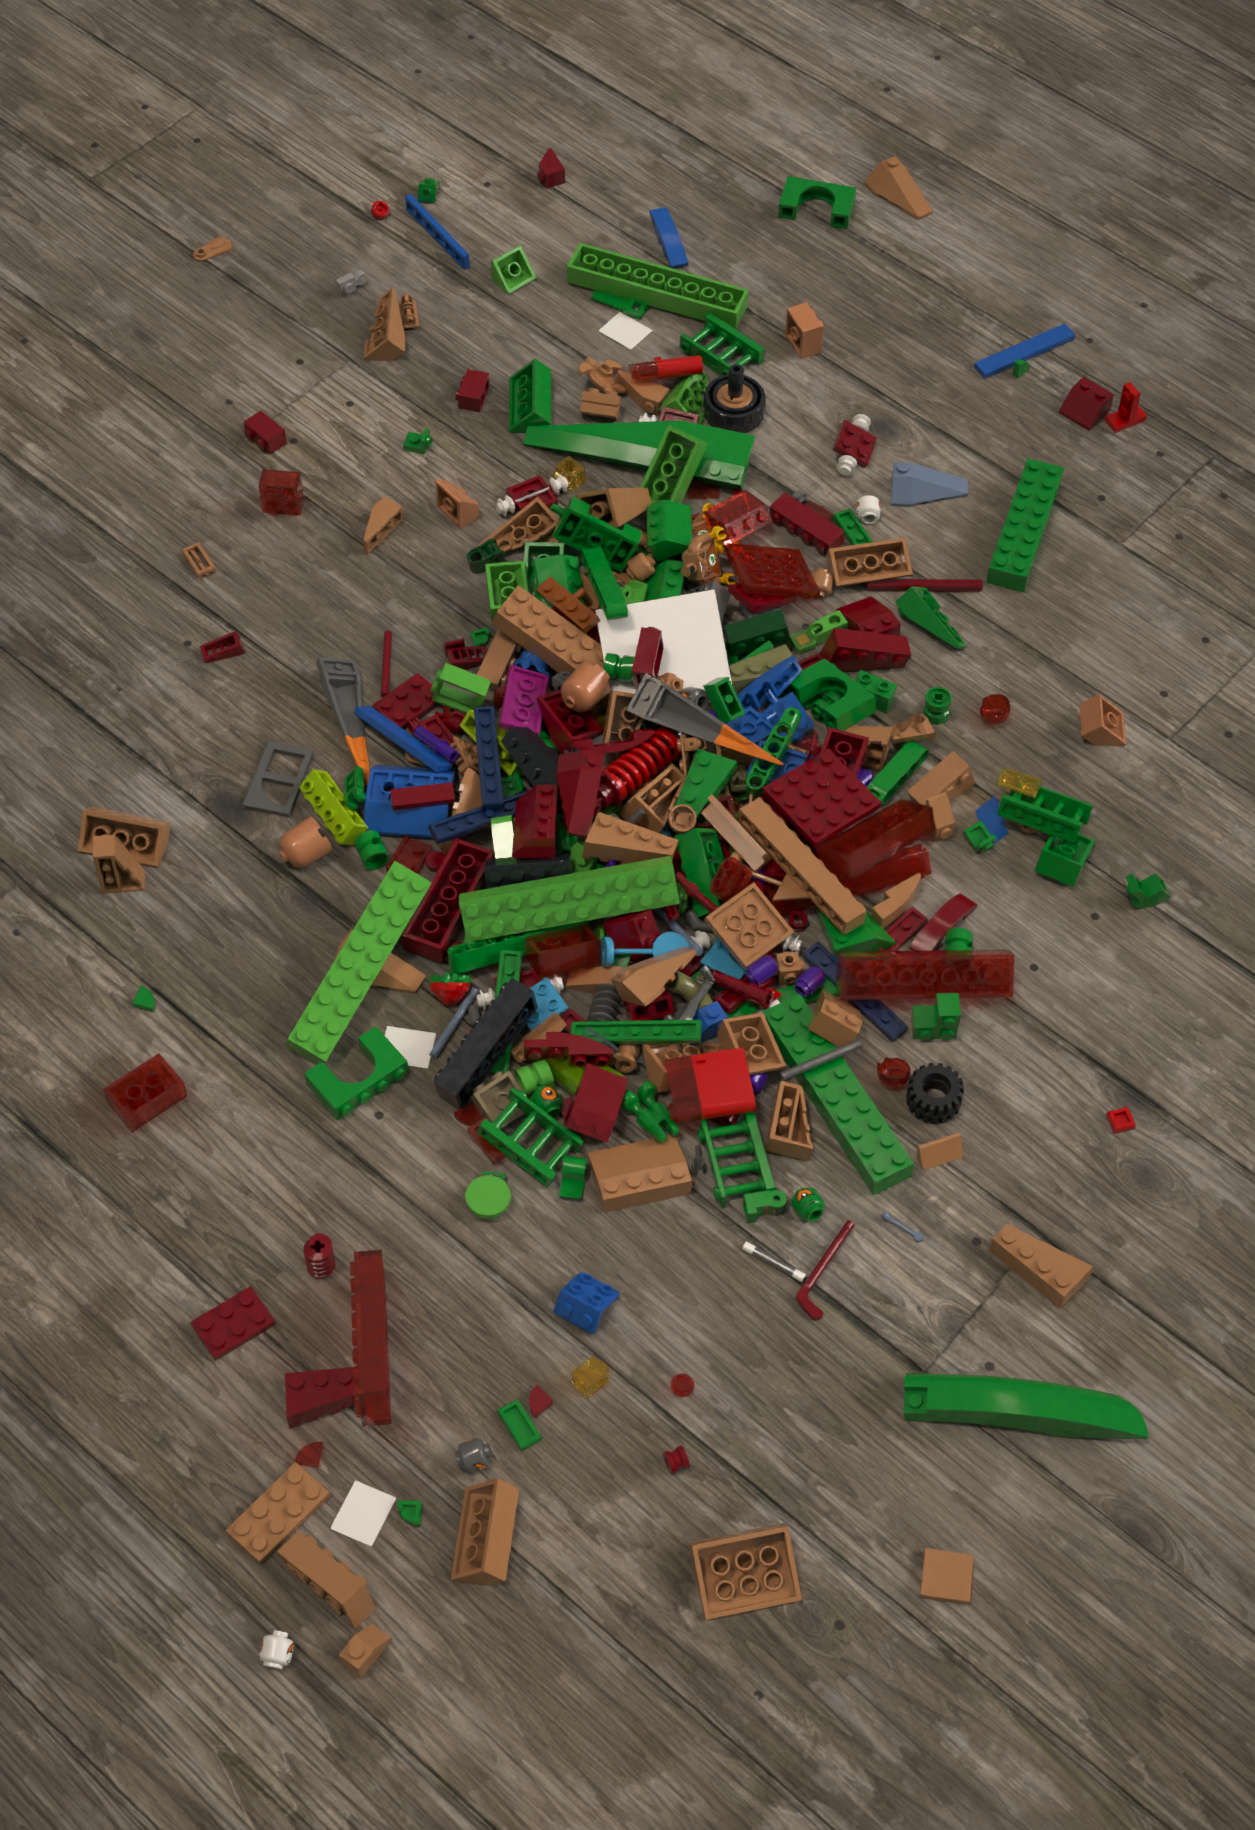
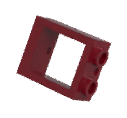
M641 627L632 667L635 689L638 688L645 673L654 678L658 677L664 643L662 630L655 627Z

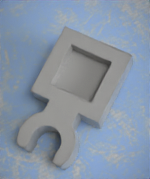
M359 270L354 275L349 273L337 279V294L342 298L356 291L357 285L362 286L367 283L363 278L366 274Z

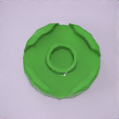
M491 1175L481 1176L473 1180L465 1193L468 1209L475 1216L483 1219L499 1217L501 1213L509 1208L511 1202L510 1188L506 1182L499 1177Z

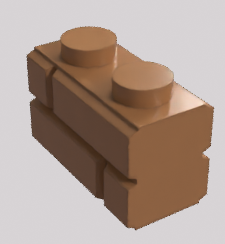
M588 388V391L583 390L580 413L582 415L618 420L622 397L617 396L618 392L607 391L604 394L599 393V389Z

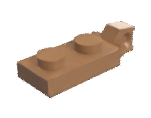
M555 1012L521 1038L523 1041L510 1050L512 1055L521 1063L526 1060L524 1059V1040L546 1039V1032H562L567 1024Z

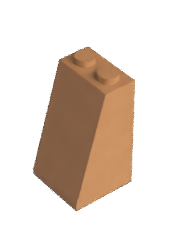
M607 488L576 494V498L590 504L589 514L614 527H619L646 511L647 506L652 504L648 488Z

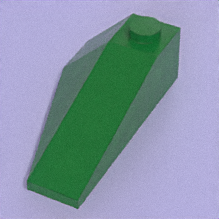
M911 586L895 602L902 616L909 618L957 649H965L967 647L957 630L948 625L949 618L939 611L941 608L940 604L927 588Z

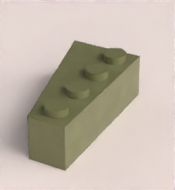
M787 645L779 646L729 665L731 681L735 689L734 692H737L736 695L766 671L793 656Z

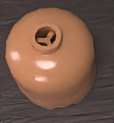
M588 661L583 662L562 684L561 697L570 709L576 712H587L603 700L612 690V686L608 682L610 676L598 664L593 666L588 664Z
M312 816L285 832L280 838V848L282 850L279 852L280 857L285 863L290 862L296 868L307 867L333 850L327 836L322 838L318 832V829L321 827Z

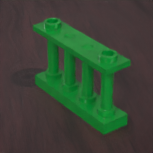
M711 313L705 316L704 329L695 336L689 338L683 333L680 335V349L690 356L700 355L702 364L720 376L729 374L731 365L725 362V360L735 352L744 355L735 363L742 367L749 361H753L757 365L764 362L765 348ZM708 334L715 336L716 339L705 348L698 344ZM722 343L730 346L720 356H716L711 352Z
M1015 777L1010 794H1004L1001 799L997 815L1076 844L1083 823H1088L1093 805Z
M512 1087L507 1097L511 1102L494 1122H489L485 1118L480 1124L477 1134L548 1188L555 1179L556 1173L554 1168L570 1149L578 1153L584 1141L581 1140L576 1132L569 1131L530 1101L523 1091ZM517 1108H520L528 1116L511 1136H507L501 1131L500 1127ZM536 1121L546 1130L530 1149L525 1150L519 1145L518 1141ZM555 1135L564 1143L547 1163H542L536 1158V1154L551 1136Z
M754 1112L745 1113L744 1121H741L740 1124L708 1129L706 1119L701 1120V1129H697L700 1142H704L715 1187H713L715 1201L719 1200L721 1208H726V1196L757 1190L759 1192L775 1190ZM741 1132L748 1136L746 1143L713 1149L711 1138ZM747 1151L753 1154L754 1159H752V1162L721 1168L718 1167L716 1157ZM749 1171L758 1172L759 1179L756 1182L729 1187L723 1186L721 1178L723 1176Z

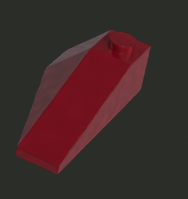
M580 750L559 755L556 779L559 783V794L563 803V813L568 835L587 839L591 830L603 767L604 754Z

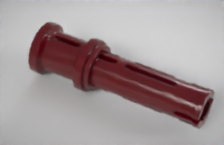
M719 970L713 971L714 984L744 996V999L748 1002L753 1001L760 1004L763 1009H767L772 1003L773 991L761 989L755 983H745Z

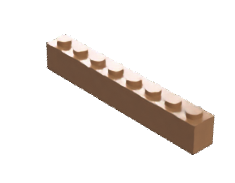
M759 797L740 808L738 822L843 935L864 923L866 915L864 905L852 896L850 890L838 881L835 874L829 872L822 860L814 856L811 849L799 840L797 834L785 825L784 820L772 811L768 803H765Z

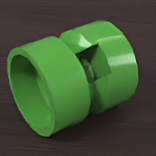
M545 1059L532 1063L531 1068L523 1066L514 1071L516 1081L527 1096L533 1094L534 1090L541 1085L554 1086V1078Z

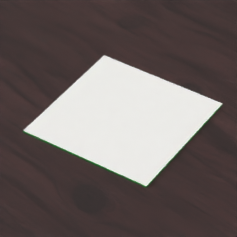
M715 590L627 604L628 617L607 621L602 609L595 610L596 615L600 619L598 629L604 661L607 653L617 654L620 658L624 655L635 656L641 627H655L662 630L664 643L658 676L665 673L675 674L676 677L684 680L683 690L688 687L705 690L703 685L719 677H730L729 681H731ZM619 677L616 680H608L612 690L633 694L637 690L634 688V682H621Z

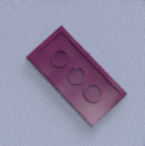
M510 665L498 728L510 730L512 727H528L539 736L543 715L536 699L538 696L546 694L549 680L548 675Z

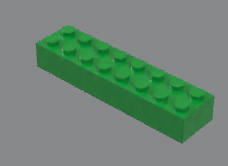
M1027 458L988 569L986 583L1024 593L1062 482L1064 467Z

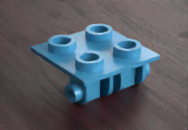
M716 936V943L700 963L714 971L719 970L740 980L747 969H743Z
M548 977L530 988L534 991L538 1006L526 1023L531 1031L555 1012L559 1015L566 1013L565 1010L568 1009V1006Z

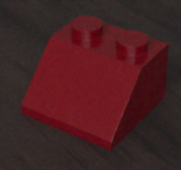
M1083 377L1072 387L1059 413L1089 431L1111 410L1114 394Z
M650 909L621 914L603 924L607 937H611L614 942L615 949H652L656 938L660 936ZM651 954L629 955H631L630 960L648 957Z

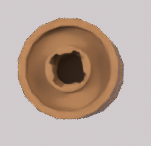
M685 804L675 806L669 814V826L672 831L681 834L694 829L696 813L692 807Z

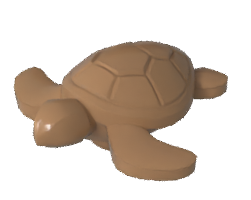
M587 357L585 362L581 363L578 367V372L581 375L588 373L591 383L604 393H607V391L626 392L625 387L618 384L617 378L613 374V370H622V366L619 363L606 360L604 363L599 364L592 358Z

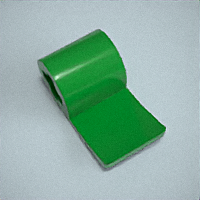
M564 1156L559 1197L582 1199L587 1158Z

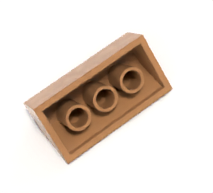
M905 538L831 548L826 555L828 570L834 578L833 582L836 587L913 575Z
M90 807L83 810L78 851L93 854V836L115 835L138 863L158 867L168 845L171 822Z
M499 1478L465 1488L451 1574L452 1581L487 1586L506 1581L519 1488Z

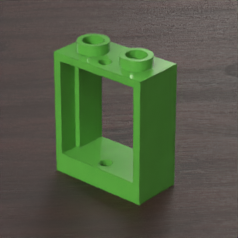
M445 663L443 670L439 669L431 688V692H434L431 700L467 714L469 710H474V707L482 706L491 681ZM444 682L449 683V684H451V685H454V686H456V687H459V688H461V689H464V690H466V691H469V692H471V693H474V694H476L477 696L474 697V696H472V695H469V694H467V693H464V692H462V691H459V690H457V689H454V688H452V687H449V686H447V685H444L443 683H444Z

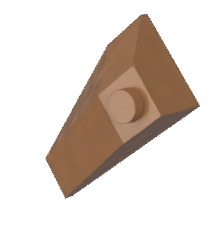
M896 156L880 162L864 183L875 196L886 198L889 204L892 205L894 203L900 206L903 212L917 220L933 214V210L908 170Z
M391 288L379 299L375 312L377 319L374 325L370 327L369 331L372 332L370 340H366L363 359L393 361L405 351L406 338L396 291Z
M536 497L479 545L493 538L497 541V546L500 550L506 553L525 545V542H532L546 536L555 529L558 519L542 500Z
M467 768L459 787V792H461L459 803L454 802L452 816L482 806L480 776L471 768ZM466 835L458 837L457 839L463 840V838ZM455 839L441 843V852L447 855Z
M352 930L349 931V933L346 935L342 943L339 945L336 957L338 956L347 939L349 938L350 934L352 933ZM390 953L370 987H388L393 991L416 994L425 981L426 975L393 953Z
M687 947L675 949L624 967L617 972V975L611 981L623 1001L646 1007L664 992L666 982H672L676 978L674 973L683 969L697 952L695 949Z
M682 1043L681 1045L643 1044L642 1047L648 1079L656 1085L658 1092L683 1087L687 1080L696 1081L691 1055L723 1051L721 1043H703L702 1046L690 1045V1043Z

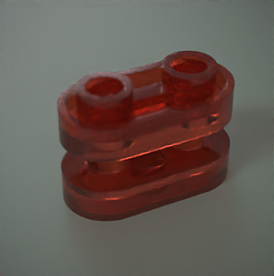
M735 857L726 858L710 884V892L726 903L747 887L752 877L751 869Z

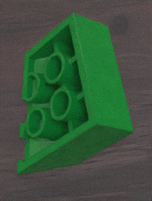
M815 905V913L830 951L840 962L856 958L862 954L866 955L877 952L881 948L887 949L897 945L867 910L864 923L843 935Z

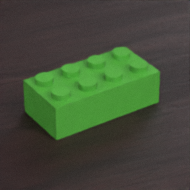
M667 426L640 488H648L652 503L661 500L682 502L708 443L675 427Z

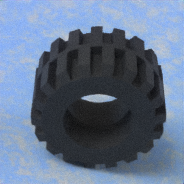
M929 1063L927 1067L925 1065L920 1066L919 1070L916 1069L913 1072V1076H910L906 1103L909 1105L910 1112H915L914 1116L917 1119L921 1117L925 1123L932 1121V1124H937V1121H940L942 1124L946 1122V1119L951 1120L954 1118V1114H958L962 1103L964 1085H962V1078H958L959 1073L956 1070L951 1071L952 1067L948 1065L943 1067L942 1063H938V1065ZM937 1089L946 1096L934 1098L927 1095L924 1091Z

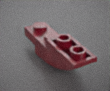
M546 1032V1039L524 1040V1059L539 1060L552 1058L560 1060L569 1058V1066L584 1067L586 1063L599 1067L613 1065V1050L583 1036L561 1032Z

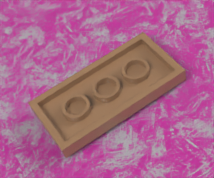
M295 1462L225 1530L226 1534L261 1565L330 1497V1492Z

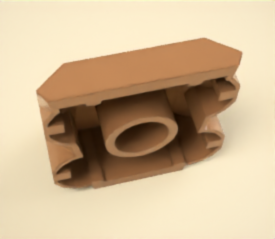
M923 714L914 715L902 723L891 726L893 727L891 741L894 743L937 739L928 718Z

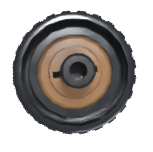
M739 364L730 366L729 374L720 376L710 382L704 392L703 412L706 421L711 427L748 433L759 426L764 418L766 396L762 386L753 378L745 376L743 374L744 368Z

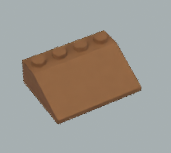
M667 1135V1140L663 1143H659L653 1138L587 1153L603 1213L691 1194L692 1179L687 1162L675 1136Z
M780 1523L688 1542L705 1620L802 1600L789 1528L786 1524Z

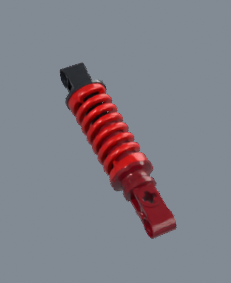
M658 725L654 729V734L649 739L630 748L625 754H622L613 761L611 765L605 767L601 773L593 817L599 811L607 809L609 805L612 807L619 806L627 798V795L633 794L635 789L642 787L643 783H647L650 778L655 777L657 772L664 770L665 766H669L672 761L680 759L682 751H678L677 740L681 739L680 735L684 733ZM563 815V825L566 827L565 818Z

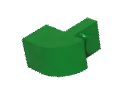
M1133 873L1125 877L1128 883L1126 890L1132 905L1136 908L1156 906L1171 898L1164 880L1156 873L1142 881Z

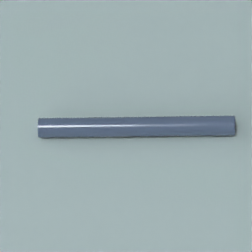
M662 907L652 909L673 932L680 934L686 939L689 948L696 950L697 956L703 953V949L675 920H668Z
M472 987L429 1053L432 1058L437 1059L467 1012L468 1007L479 993L477 988Z

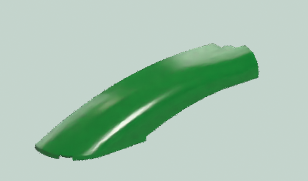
M905 1374L903 1410L905 1421L958 1422L1002 1426L1049 1434L1051 1437L1148 1439L1147 1426L1138 1409L1126 1399L1111 1393L1071 1385L1010 1377L965 1374Z

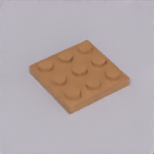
M754 882L704 919L744 970L794 933L793 929Z

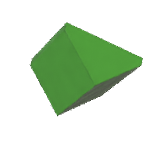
M521 245L491 261V280L506 294L537 278Z

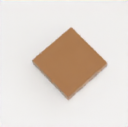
M925 1548L920 1598L969 1605L974 1555Z

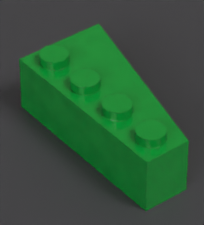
M697 749L675 806L685 804L692 807L696 813L694 829L697 828L704 818L701 812L711 804L707 798L711 794L717 798L727 787L730 779L737 773V761Z

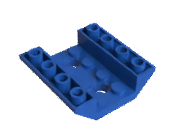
M374 765L370 770L365 799L364 822L368 827L366 831L374 830L380 835L433 838L428 825L448 818L450 804L393 810L391 793L383 789L386 787L398 789L453 782L454 789L457 771L450 770L436 773L429 768Z

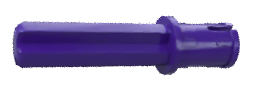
M423 726L414 729V735L434 749L437 755L445 757L449 762H455L458 759L459 752L450 747L447 741L439 739Z

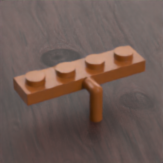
M551 576L536 588L541 597L585 634L600 621L599 617L587 607L591 606L593 601L585 588H580L572 595Z

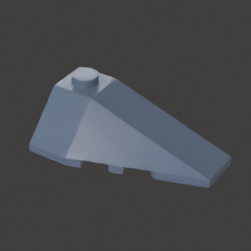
M893 463L891 506L913 507L921 502L929 504L937 499L950 500L968 496V479L914 463Z

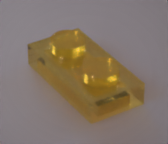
M1003 767L996 785L1036 798L1043 779Z

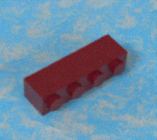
M784 492L770 506V519L775 524L783 526L789 533L801 538L804 543H809L815 547L818 552L827 555L829 549L838 548L844 543V530Z

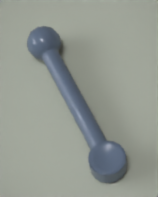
M888 1212L882 1213L881 1217L884 1221H890L913 1236L915 1242L923 1240L922 1233H915L890 1217Z

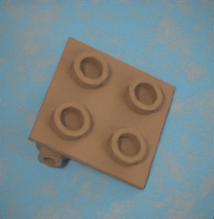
M404 293L401 297V302H398L403 329L420 327L416 300L412 301V296Z
M687 734L680 735L681 739L677 740L678 751H682L683 760H680L681 773L684 772V777H686L691 767L689 751L700 749L702 747V740L696 737L688 738Z
M453 736L455 742L451 743L450 747L459 752V757L455 762L461 776L464 777L467 768L479 772L477 744L474 745L465 739Z

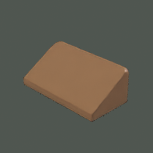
M956 1133L919 1145L916 1158L921 1168L927 1170L962 1158L961 1134Z

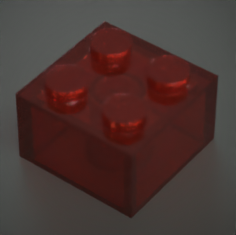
M262 469L259 482L262 513L300 516L304 501L301 472Z

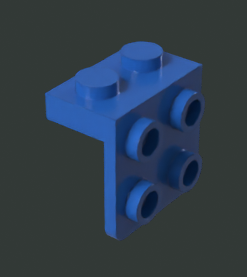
M580 1272L560 1290L553 1313L594 1334L598 1329L603 1312L618 1298L619 1292L613 1289L612 1286L596 1280L590 1274Z

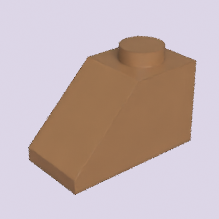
M946 792L926 800L923 825L934 841L947 839L953 835L955 820Z
M373 1624L367 1626L355 1634L339 1654L341 1665L362 1679L392 1638Z

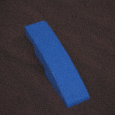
M667 207L649 210L658 243H661L669 267L675 269L688 266V260L681 239Z
M790 656L766 671L737 695L740 700L739 703H742L741 706L744 707L743 710L750 706L760 709L768 700L764 695L765 692L769 694L768 690L771 689L777 698L802 672L795 656Z

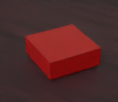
M1128 1107L1108 1111L1106 1114L1114 1134L1133 1130L1136 1127Z

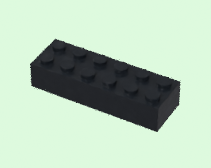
M511 978L508 983L506 982L502 985L498 997L490 1001L486 1013L483 1017H479L473 1026L474 1029L469 1035L466 1034L460 1043L461 1046L449 1056L443 1070L440 1069L435 1075L434 1084L441 1099L462 1111L471 1099L470 1097L474 1094L472 1090L482 1084L537 1010L538 1006L533 990L514 978Z

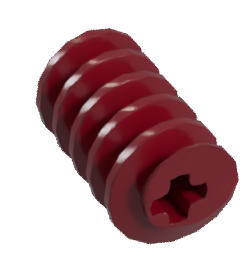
M316 1233L311 1236L303 1248L308 1273L312 1277L320 1279L328 1277L336 1267L331 1239L322 1233Z

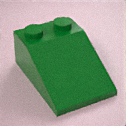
M525 542L524 561L528 592L534 596L537 593L533 560L560 554L566 555L564 543Z
M1079 834L1078 840L1074 844L1051 835L1042 849L1034 871L1039 872L1044 877L1056 879L1063 885L1074 887L1096 840Z

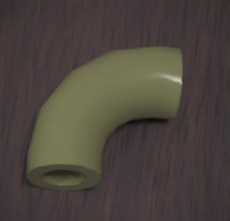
M676 971L674 973L676 978L672 982L667 981L665 988L670 992L680 995L688 1002L694 997L701 984L692 977ZM708 992L699 1003L697 1010L714 1003Z

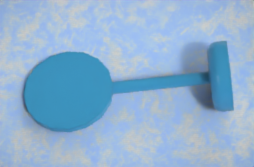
M667 932L656 938L652 949H615L611 937H602L600 959L603 967H609L613 964L615 954H653V957L681 947L689 948V944L680 934Z

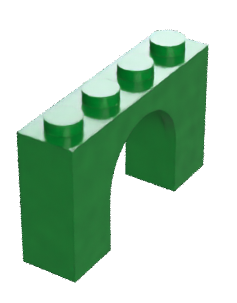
M788 176L779 203L778 218L796 220L799 207L804 202L822 200L832 206L830 227L848 229L856 200L857 188Z
M825 658L802 670L787 687V693L793 692L800 704L818 694L829 691L842 694L843 698L824 708L825 724L830 728L844 731L876 712V697L874 694L867 691L860 683L855 682Z
M377 1026L358 1037L360 1050L375 1066L373 1073L366 1080L359 1083L343 1082L336 1078L323 1062H320L304 1073L308 1088L336 1120L348 1116L353 1109L359 1105L366 1104L371 1097L377 1093L384 1092L389 1085L395 1081L402 1080L409 1073L407 1060Z

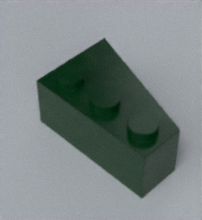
M782 609L724 626L732 656L748 655L768 640L773 644V648L786 644L789 650L792 651L788 627Z

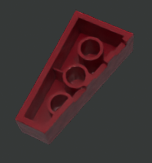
M838 628L833 629L819 653L821 660L825 658L841 671L904 668L911 657L906 636Z
M380 1364L285 1373L286 1414L289 1429L297 1427V1424L306 1421L318 1420V1417L330 1413L332 1415L339 1413L342 1409L351 1406L357 1407L383 1398Z

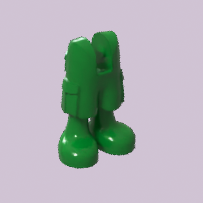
M646 1081L639 1087L637 1096L633 1091L625 1093L620 1106L623 1110L637 1116L636 1121L643 1130L650 1133L655 1141L663 1143L667 1139L661 1127H664L672 1137L679 1133V1129L666 1106L662 1102L655 1101L656 1085L652 1081ZM640 1102L648 1109H643L640 1105Z

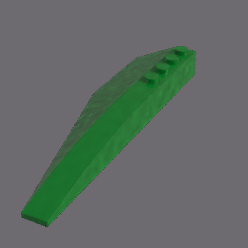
M682 420L527 426L523 445L648 471L667 426H672L708 443L692 481L742 491L756 436Z

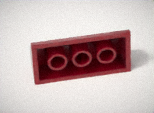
M536 785L516 801L512 858H555L558 785Z

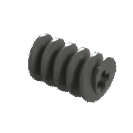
M605 983L598 985L593 1002L591 1003L589 1015L587 1016V1022L615 1021L614 1018L617 1016L616 1011L619 1010L621 997L613 984Z

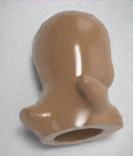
M619 1044V1052H613V1058L616 1059L615 1069L617 1071L628 1073L632 1070H638L636 1059L641 1052V1044Z

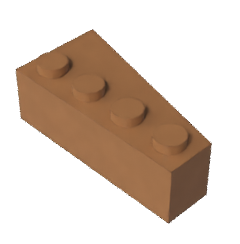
M499 629L477 675L491 681L489 690L501 693L502 689L506 687L510 665H513L520 658L525 648Z

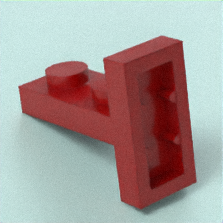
M1131 382L1123 385L1118 411L1105 417L1106 424L1114 433L1146 421L1147 414L1138 405L1141 393Z

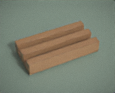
M199 542L181 549L184 558L198 579H202V575L209 576V572L216 573V567ZM194 549L198 550V552L208 565L207 568L204 566V564L202 563L201 559L199 558ZM189 551H190L191 555L193 556V558L195 559V561L197 562V564L199 565V567L201 568V570L198 569L197 565L195 564V562L193 561V559H192L191 556L189 555V553H188Z

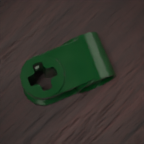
M488 539L468 552L469 568L473 573L480 574L486 570L485 564L500 563L505 558L506 553L500 550L495 539Z

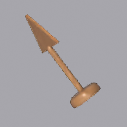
M733 852L725 869L724 879L733 881L735 875L741 872L780 886L772 901L809 899L787 874L781 882L741 867V854Z

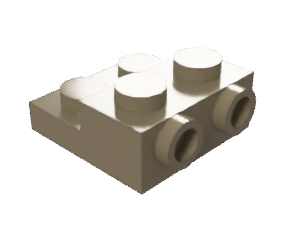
M500 1071L490 1078L492 1082L486 1086L482 1083L472 1090L474 1094L470 1097L482 1116L485 1115L489 1122H494L511 1102L507 1097L512 1087L523 1091L510 1071L504 1074ZM517 1108L500 1129H503L524 1115L525 1112Z

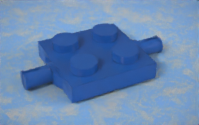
M771 689L768 690L769 694L765 692L764 695L770 702V705L761 714L765 715L771 710L776 711L777 718L770 721L773 726L780 721L787 708L795 707L801 711L802 717L792 736V742H798L803 739L806 731L815 726L793 692L779 699L776 698ZM779 733L778 735H780V736H786L787 734H786V733Z
M750 706L744 710L745 714L730 722H724V724L758 746L759 740L767 741L774 728L770 721L777 718L778 715L774 710L763 715Z

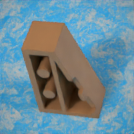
M851 726L844 730L849 733L869 737L863 767L881 771L889 755L893 727Z
M952 751L907 792L910 800L920 810L925 812L927 798L946 792L948 800H951L974 785L975 781L970 766L958 754Z
M671 764L634 796L626 810L632 815L641 807L645 814L638 822L644 828L660 833L679 797L686 777Z
M115 835L93 836V860L102 894L145 891V870Z
M780 1081L774 1096L764 1149L765 1151L808 1161L813 1151V1144L809 1135L810 1127L806 1118L807 1110L802 1086Z

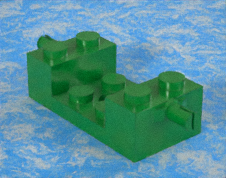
M574 496L564 508L554 503L552 504L550 511L560 515L555 526L553 538L580 552L581 549L601 546L610 567L619 572L623 571L633 553L636 555L644 553L646 555L647 551L638 547L642 531L626 523L620 530L588 513L590 504ZM598 536L601 541H594L591 537Z

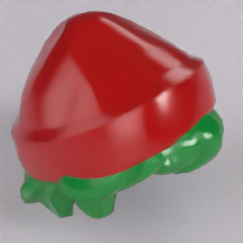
M448 971L441 977L437 974L431 975L428 980L430 991L444 1005L452 1006L461 1001L469 991L472 978L470 975L452 974Z

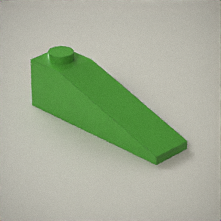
M703 371L702 374L684 376L664 400L659 411H662V407L697 414L699 415L698 424H701L704 419V414L702 413L703 394L707 388L708 380L705 372Z

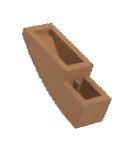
M919 873L885 891L883 902L872 907L871 916L883 929L896 921L914 900L920 887L921 875Z

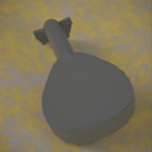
M706 965L700 969L704 983L694 997L672 1016L667 1014L663 1020L693 1019L699 1003L715 981Z

